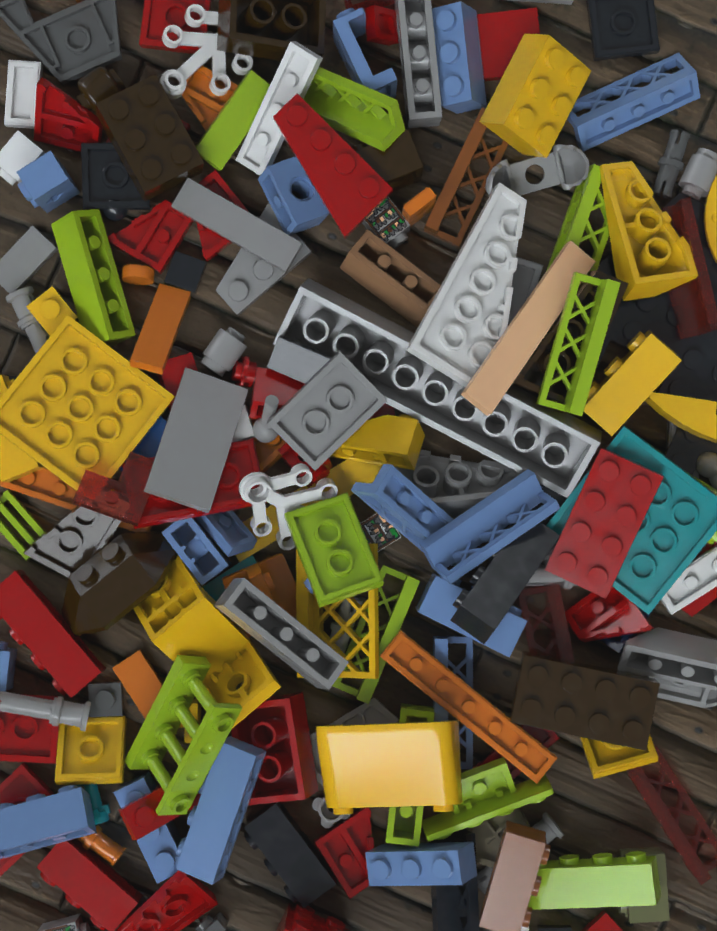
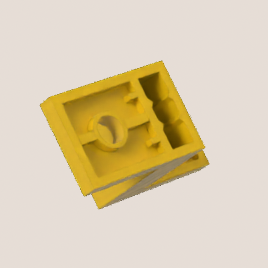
M178 555L176 560L172 561L170 570L161 584L163 586L137 605L134 611L151 641L173 662L177 655L205 656L211 664L203 680L207 690L217 703L240 704L242 707L232 727L234 728L265 700L270 698L281 686L244 630L214 606L216 601L200 586L193 573ZM244 681L242 686L236 690L237 685Z

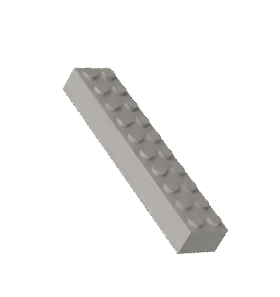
M310 278L299 287L273 345L276 344L278 337L282 335L332 357L341 351L387 398L386 404L418 419L520 474L529 469L535 473L541 485L566 498L570 496L601 443V430L564 411L536 404L538 397L513 384L493 413L486 416L461 395L465 389L464 386L406 351L415 333Z

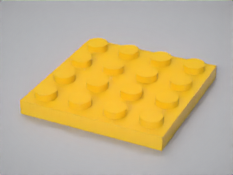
M67 315L0 398V434L93 503L174 400L175 396L140 369L131 367L127 359Z

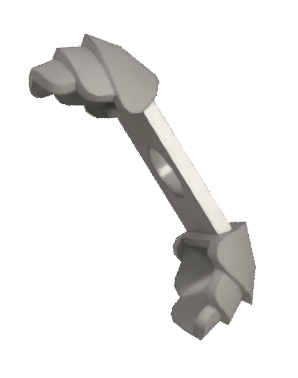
M557 144L553 146V152H550L547 158L532 157L511 164L508 163L507 159L499 162L489 173L486 179L485 190L490 196L492 190L499 182L520 196L561 184L563 190H570L573 186L580 185L588 177L589 160L578 147ZM531 165L541 166L544 172L542 180L536 184L529 183L525 177L526 170Z

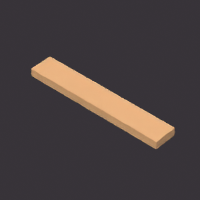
M569 241L564 245L461 393L465 399L486 416L493 413L562 312L573 273L578 272L587 275L596 261L575 243Z

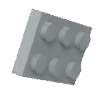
M339 351L267 421V424L316 471L388 400Z

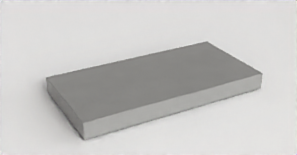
M185 367L144 492L209 513L248 389Z

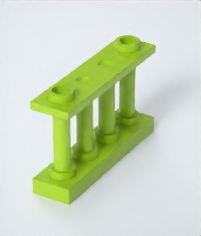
M177 655L124 760L130 770H151L165 793L155 810L158 815L187 814L242 710L240 704L217 703L207 690L203 680L211 664L205 656ZM194 697L197 698L206 711L200 725L189 711ZM181 723L192 738L186 752L175 737ZM167 750L178 765L173 778L161 762Z

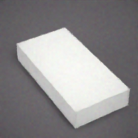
M8 60L4 125L6 127L34 129L37 82L43 76L42 62Z

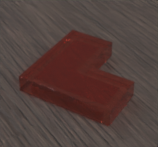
M130 451L118 481L86 470L73 499V504L138 527L151 495L144 492L154 460Z

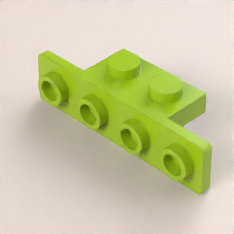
M504 757L461 773L462 803L454 805V811L442 812L422 820V826L427 841L442 840L456 831L467 827H477L485 820L498 815L505 816L511 814L515 809L527 804L540 803L546 797L553 795L554 791L546 774L537 784L529 779L514 785Z

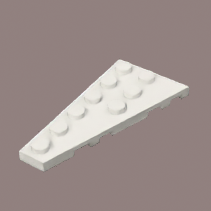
M500 182L492 190L406 349L409 353L464 387L468 385L508 327L513 287L511 286L513 273L517 269L518 241L522 236L527 200Z

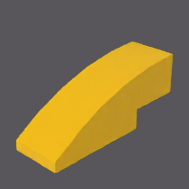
M653 392L645 400L658 414L677 427L697 437L717 443L716 401Z

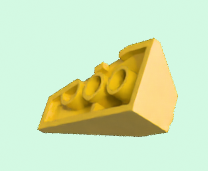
M633 161L602 164L600 166V174L615 274L617 279L628 283L622 298L623 301L655 297L696 279L698 272L690 245L684 236L679 237L670 224L672 221L667 211L662 212L652 197L654 192Z

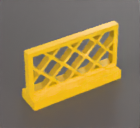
M369 544L378 566V544ZM296 549V620L349 662L347 664L349 670H343L338 678H379L378 588L368 591V599L362 606L353 596L346 598L355 608L356 612L345 622L335 611L343 600L319 608L315 595L311 594L304 584L308 577ZM330 615L342 627L332 638L324 631V621ZM360 616L369 624V632L363 639L351 628V625ZM345 632L357 644L347 656L335 644ZM360 650L369 657V671H360L351 661ZM297 673V678H304L299 673Z

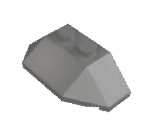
M658 627L626 641L618 663V671L655 678L660 683L657 698L702 708L717 706V640Z

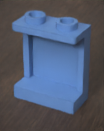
M363 7L357 10L349 8L340 12L336 16L337 19L333 20V39L352 81L395 98L397 78L392 67L373 76L356 40L357 37L366 33V13Z

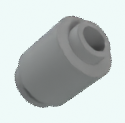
M698 148L696 154L691 155L678 183L683 188L682 193L695 200L707 197L711 184L717 174V153L706 148Z
M230 326L226 331L220 328L202 353L205 356L201 363L223 377L226 371H231L236 361H238L247 348L242 343L245 337Z

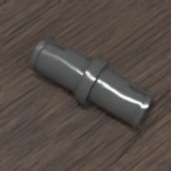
M670 130L664 155L659 158L657 163L660 168L652 189L653 195L660 197L663 185L666 184L663 198H672L678 173L683 171L685 165L682 160L691 137L687 132L682 131L679 143L676 144L679 130Z

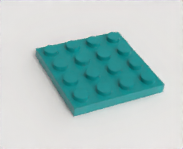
M624 425L606 449L664 475L612 587L649 615L717 531V495ZM590 470L546 525L559 535H561Z

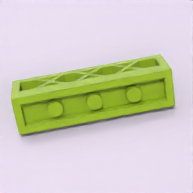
M318 68L304 100L333 129L381 151H385L405 131L398 100L324 68Z
M596 164L589 166L588 177L575 187L547 270L566 243L572 241L579 247L580 242L588 238L594 249L591 258L596 261L590 271L598 269L609 237L605 202L599 189L601 184L600 166ZM595 198H596V201H597L598 204H596V205L593 206L594 201H595ZM600 208L605 220L602 228L593 231L588 218L591 211Z
M578 272L573 273L536 404L578 416L583 415L620 282L610 279H598ZM580 281L598 286L594 300L585 306H582L577 296ZM575 303L578 310L572 312L573 305ZM591 308L590 315L588 317L585 310ZM581 314L586 323L585 332L573 339L567 329L569 319ZM564 337H566L568 343L562 346ZM582 340L580 349H578L576 343ZM571 347L577 360L574 367L563 372L558 363V357L560 352ZM556 368L559 375L553 378ZM572 374L571 381L569 383L566 376ZM562 379L568 390L564 404L547 400L550 386Z
M382 565L380 570L383 580L387 573L404 580L400 592L388 598L385 597L382 587H378V592H380L383 599L378 602V606L385 604L389 614L387 623L379 626V631L383 630L379 640V655L400 631L420 583L419 579L386 565ZM396 599L391 611L388 602ZM362 616L355 632L360 638L365 637L369 632L362 633L366 623ZM352 639L345 653L346 656L357 645ZM359 653L355 655L357 661L352 663L355 666L359 665L361 671H366L363 663L369 661V657L361 659ZM380 656L379 678L386 664V661L383 660ZM337 678L332 686L356 696V699L369 704L379 678L363 679L359 689L341 682L342 678Z

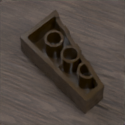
M599 270L589 271L588 276L598 279H610L621 283L608 325V332L628 283ZM584 282L579 285L577 296L582 306L594 300L598 286ZM575 303L573 305L572 312L578 310ZM591 308L585 310L588 317L590 315ZM562 312L512 384L539 395ZM581 314L569 319L567 329L572 338L575 339L584 334L586 323ZM564 337L562 346L568 343L566 337ZM582 340L576 343L578 349H580ZM571 347L560 352L558 363L563 372L575 366L577 357ZM556 368L553 378L559 375ZM572 374L566 376L569 383L571 381ZM562 379L550 386L547 399L564 404L568 390Z

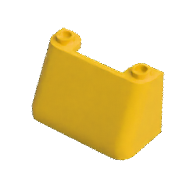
M459 720L316 726L326 807L333 808L334 815L353 814V808L433 806V812L454 811V805L462 803Z

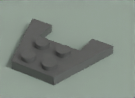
M4 0L0 2V18L62 85L87 75L97 67H106L122 59L117 0H84L37 22H34L25 0Z

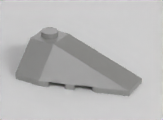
M427 450L420 451L415 470L395 467L452 518H457L520 474L499 462L483 460L480 463L461 460V456L452 454L450 458L430 455L431 451Z

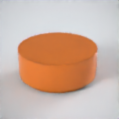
M127 264L122 267L121 280L123 282L134 285H151L154 283L155 270L141 264Z

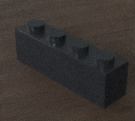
M540 522L489 557L488 560L491 563L487 569L480 565L469 581L474 585L472 590L469 592L464 588L453 603L457 611L451 618V621L485 644L560 535ZM510 524L507 529L511 528L515 524Z

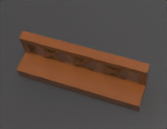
M483 107L424 227V232L458 248L486 192V179L492 168L501 161L508 146V143L503 140L501 145L487 149L484 140L487 127L479 122L485 111ZM481 144L483 151L476 153L479 145ZM497 152L492 162L490 154ZM485 156L489 166L488 173L473 178L469 167L472 160ZM467 173L469 181L461 183ZM483 181L478 191L476 183ZM471 185L475 200L472 204L460 208L455 195L458 189ZM453 202L455 210L447 212ZM468 210H469V212H468V214H467V216H466V218H465V220H464V219H463V216H462V212H465V211H468ZM457 214L461 224L457 237L439 230L445 218Z

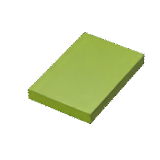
M348 492L284 513L285 521L319 608L383 586V578Z

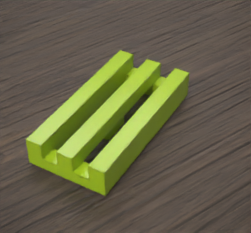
M6 490L0 497V512L29 545L32 544L35 539L4 503L9 501L39 536L43 535L46 530L11 490ZM0 518V532L26 561L29 560L31 557L23 554L26 547Z

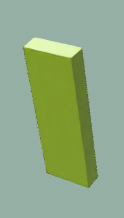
M253 70L247 72L195 146L201 158L218 171L223 169L249 132L270 86Z

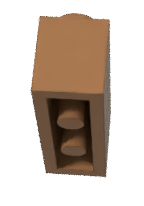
M368 229L352 247L340 266L341 270L417 328L441 286Z

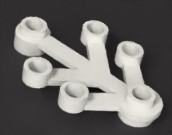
M192 4L187 8L184 19L190 27L197 28L202 24L218 26V12L205 11L198 4ZM190 13H198L201 19L194 20L191 18ZM169 25L165 28L162 34V41L165 46L169 48H177L178 46L201 47L177 70L170 69L162 74L160 83L169 99L181 97L187 86L186 80L211 57L212 79L209 88L216 96H223L228 92L231 81L226 75L225 52L217 50L218 32L216 34L185 32L176 25ZM175 33L178 36V40H170L167 34ZM235 53L231 64L233 71L238 75H246L253 66L252 57ZM237 60H244L247 63V67H240L237 64ZM171 77L176 78L179 81V85H171L168 79ZM215 81H222L225 84V88L219 89L216 87Z
M299 463L292 467L290 473L269 477L263 472L250 473L241 480L239 492L243 500L252 504L253 518L250 521V526L253 533L258 537L267 536L272 531L271 521L266 515L265 502L276 507L279 526L276 540L281 549L291 550L295 547V544L285 521L284 513L305 507L301 504L335 497L338 493L337 486L332 479L323 478L313 488L284 495L276 491L292 485L303 487L312 481L313 475L306 464ZM306 472L303 477L297 478L299 473ZM259 485V487L251 489L253 486ZM331 487L329 491L322 492L324 488ZM260 523H266L262 528H257ZM291 536L288 541H283L285 537Z

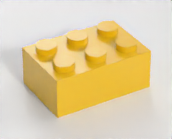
M524 34L479 122L522 155L547 158L592 70L552 36Z
M650 330L645 334L639 331L626 345L630 351L622 359L616 356L604 369V374L607 376L599 384L595 380L591 384L584 412L611 436L615 434L682 361L671 348Z

